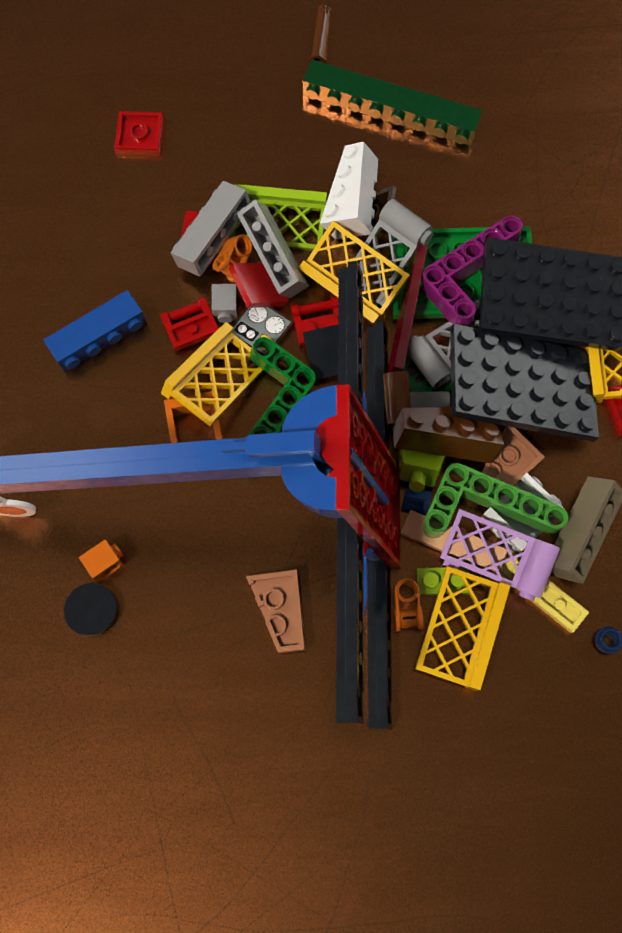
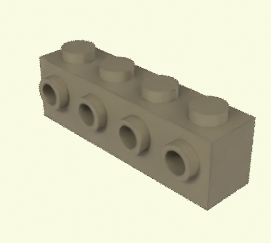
M587 477L573 508L569 512L568 522L559 532L554 546L560 548L552 569V573L557 578L581 584L584 583L622 504V489L615 480Z

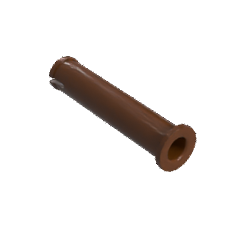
M320 5L317 8L312 55L309 57V64L311 60L326 64L324 56L331 13L330 7L327 8L326 13L327 5Z

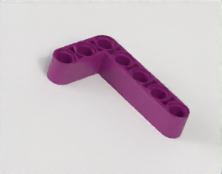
M516 216L503 218L424 270L422 281L424 294L452 324L473 326L476 306L457 284L483 267L484 241L487 237L519 242L523 227L520 218Z

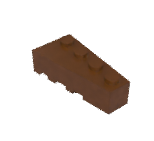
M452 407L402 408L393 426L394 448L492 463L504 445L500 425L453 417Z

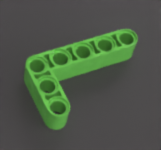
M455 463L446 469L422 527L428 537H441L450 523L460 497L486 508L491 507L502 515L547 534L559 532L568 522V514L559 505L463 464ZM453 473L458 474L462 481L459 483L453 482L449 475ZM473 485H483L486 492L478 493ZM505 494L508 496L510 503L504 504L500 502L498 495ZM441 496L449 497L452 505L445 506L441 504L439 498ZM523 505L532 506L534 514H527L523 510ZM548 515H554L558 519L559 524H551L548 520ZM429 520H439L442 528L433 529L429 525Z

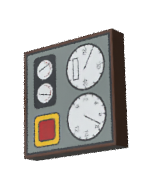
M246 307L232 325L234 327L232 333L251 348L254 341L260 337H267L279 345L294 326V321L272 307ZM259 347L256 349L260 355H268V351L265 348Z

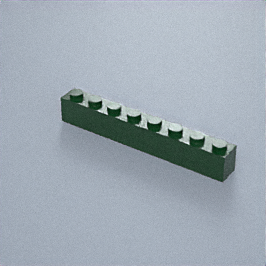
M311 60L302 80L303 96L310 99L323 101L333 106L343 107L353 112L363 113L373 118L386 120L396 125L406 126L416 131L426 132L439 138H446L472 146L483 112L481 109L315 60Z

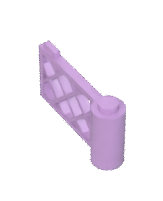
M459 509L440 558L445 560L443 563L445 566L459 569L462 566L496 581L511 585V587L520 590L519 596L534 601L535 597L541 598L560 548ZM462 516L473 520L477 530L463 536L459 529ZM477 522L486 525V527L480 529ZM490 528L497 529L502 540L487 546L482 531ZM458 531L460 538L453 540ZM502 532L507 533V534L512 535V536L505 539V537H504V535H503ZM479 533L485 548L470 553L464 539ZM514 538L527 541L524 552L513 556L507 541ZM462 541L468 554L459 559L447 555L451 545ZM504 543L510 558L495 564L489 549ZM487 551L493 565L484 569L476 567L472 556ZM522 556L517 566L515 559ZM469 558L472 565L463 562L462 560ZM512 560L516 569L513 580L501 577L497 566ZM494 568L497 575L488 572L487 570Z

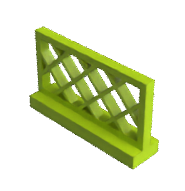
M234 184L247 191L250 202L256 199L267 207L273 208L275 211L272 215L273 218L276 219L279 216L286 224L280 229L281 233L290 229L296 236L290 242H286L290 249L314 250L324 232L320 221L327 203V192ZM288 208L295 209L299 214L290 222L282 214ZM310 211H321L320 219L313 224L305 216ZM302 218L309 227L299 234L292 225ZM241 221L236 226L234 231L231 233L229 238L235 236V230L242 225ZM310 231H313L318 237L317 244H307L303 237Z

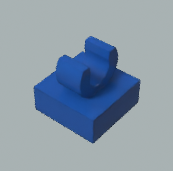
M406 487L401 510L409 512L413 510L426 515L431 492L424 490L422 492H414Z

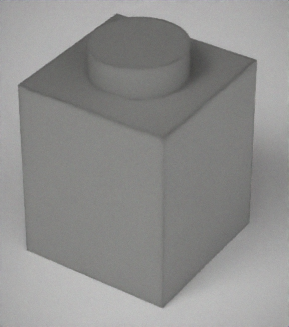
M212 284V314L215 321L230 323L238 319V292L236 284Z

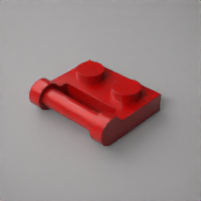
M331 296L329 300L298 306V304L290 305L300 347L305 346L303 332L339 324V301L337 296ZM328 309L333 311V314L301 320L300 315Z
M205 297L198 298L197 302L170 313L165 311L159 314L175 352L209 339L219 329ZM201 310H202V312H203V313H201V314H198V315L193 316V317H191V318H188V319H186V320L180 321V322L175 323V324H173V325L171 324V322H173V321H176V320L181 319V318H183V317H186V316H188V315L194 314V313L199 312V311H201Z

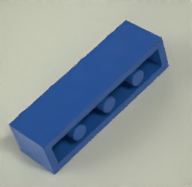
M126 290L43 339V341L65 372L68 369L76 368L86 358L97 355L106 346L119 342L123 336L131 331L139 330L146 323V319L129 291Z

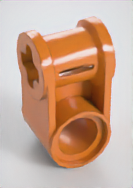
M244 234L228 238L213 262V269L217 272L221 271L231 283L235 281L229 267L232 263L247 262L252 251L250 238Z
M402 579L393 590L396 632L401 631L402 628H418V630H423V613L420 606L418 585L412 579ZM404 585L410 587L413 596L408 599L401 597L399 588Z

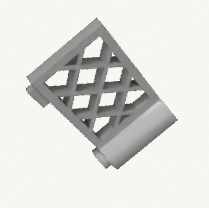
M391 199L383 207L379 215V221L365 243L369 246L373 243L374 246L371 248L378 253L379 249L390 246L392 260L390 261L404 270L418 248L430 242L433 237V227L398 201ZM383 228L388 232L390 243L378 245L377 235ZM404 243L410 249L405 257L397 259L395 245ZM361 249L355 258L362 257ZM376 258V264L368 265V269L377 267V271H380V260ZM358 261L362 273L365 274L363 261ZM394 271L392 277L387 279L388 286L395 285L401 276L398 272ZM379 274V280L370 283L371 285L379 284L380 288H383L382 274ZM363 278L362 287H364V291H367L366 278ZM385 291L381 292L377 300L373 299L376 306L380 307L386 301ZM368 294L362 295L369 300Z
M477 299L473 302L476 306V313L480 311V301ZM474 320L473 326H479V320ZM450 321L426 336L415 335L409 340L407 354L433 389L440 388L451 379L450 341L447 347L438 345L434 340L439 335L450 337V331L448 330L453 326Z

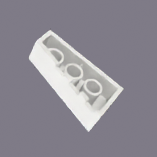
M364 142L346 145L320 221L321 226L325 230H327L332 221H335L356 237L370 235L374 228L371 225V219L374 218L375 214L372 204L373 200L376 199L374 184L377 182L378 158ZM335 229L331 236L335 240L343 239L342 233Z

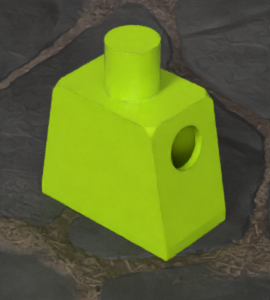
M399 449V478L402 481L409 482V488L414 492H422L425 486L433 487L437 483L447 456Z

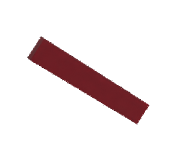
M428 244L425 246L421 245L409 263L408 274L411 276L405 283L387 373L398 372L404 369Z

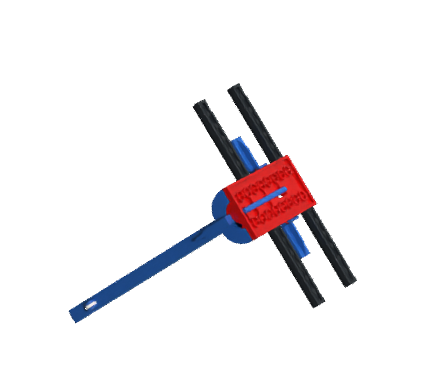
M358 261L348 262L347 268H339L338 385L318 389L299 400L286 416L281 433L248 435L246 438L0 456V494L282 475L287 489L306 508L319 515L337 518L338 535L336 536L338 538V546L336 547L338 549L336 551V559L338 560L336 562L338 564L336 566V574L338 575L336 577V722L364 724V616L368 600L369 729L392 730L391 568H401L399 466L389 451V425H387L383 380V374L388 372L389 367L387 351L388 330L384 321L375 322V326L367 327V402L365 391L363 390V273ZM0 497V515L26 517L36 513V506L33 504Z

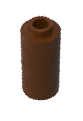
M405 371L383 374L387 425L392 426V429L402 408H411L409 373Z

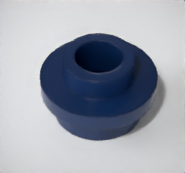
M603 627L595 635L596 646L603 653H616L622 647V635L614 627ZM605 636H609L612 639L611 645H607L604 642Z

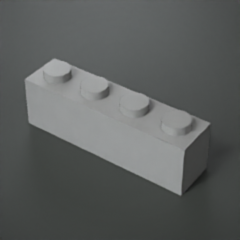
M222 181L220 186L214 190L209 201L201 208L198 216L187 227L184 235L170 252L179 268L201 277L239 224L240 219L237 212L251 203L245 189Z
M255 199L238 211L237 215L278 293L287 298H292L307 288L309 284L302 271L298 269L299 265L268 207Z

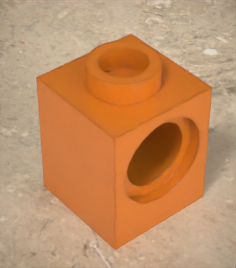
M106 539L78 557L92 579L97 583H100L124 566L120 559L124 556L115 543L110 545Z

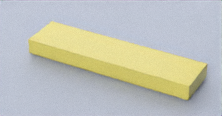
M510 549L513 556L517 555L512 549ZM508 551L505 556V559L510 558ZM521 557L515 559L517 566L519 565ZM511 560L502 564L499 573L501 577L512 581L516 569ZM549 579L542 597H535V600L532 601L571 634L574 633L589 613V611Z

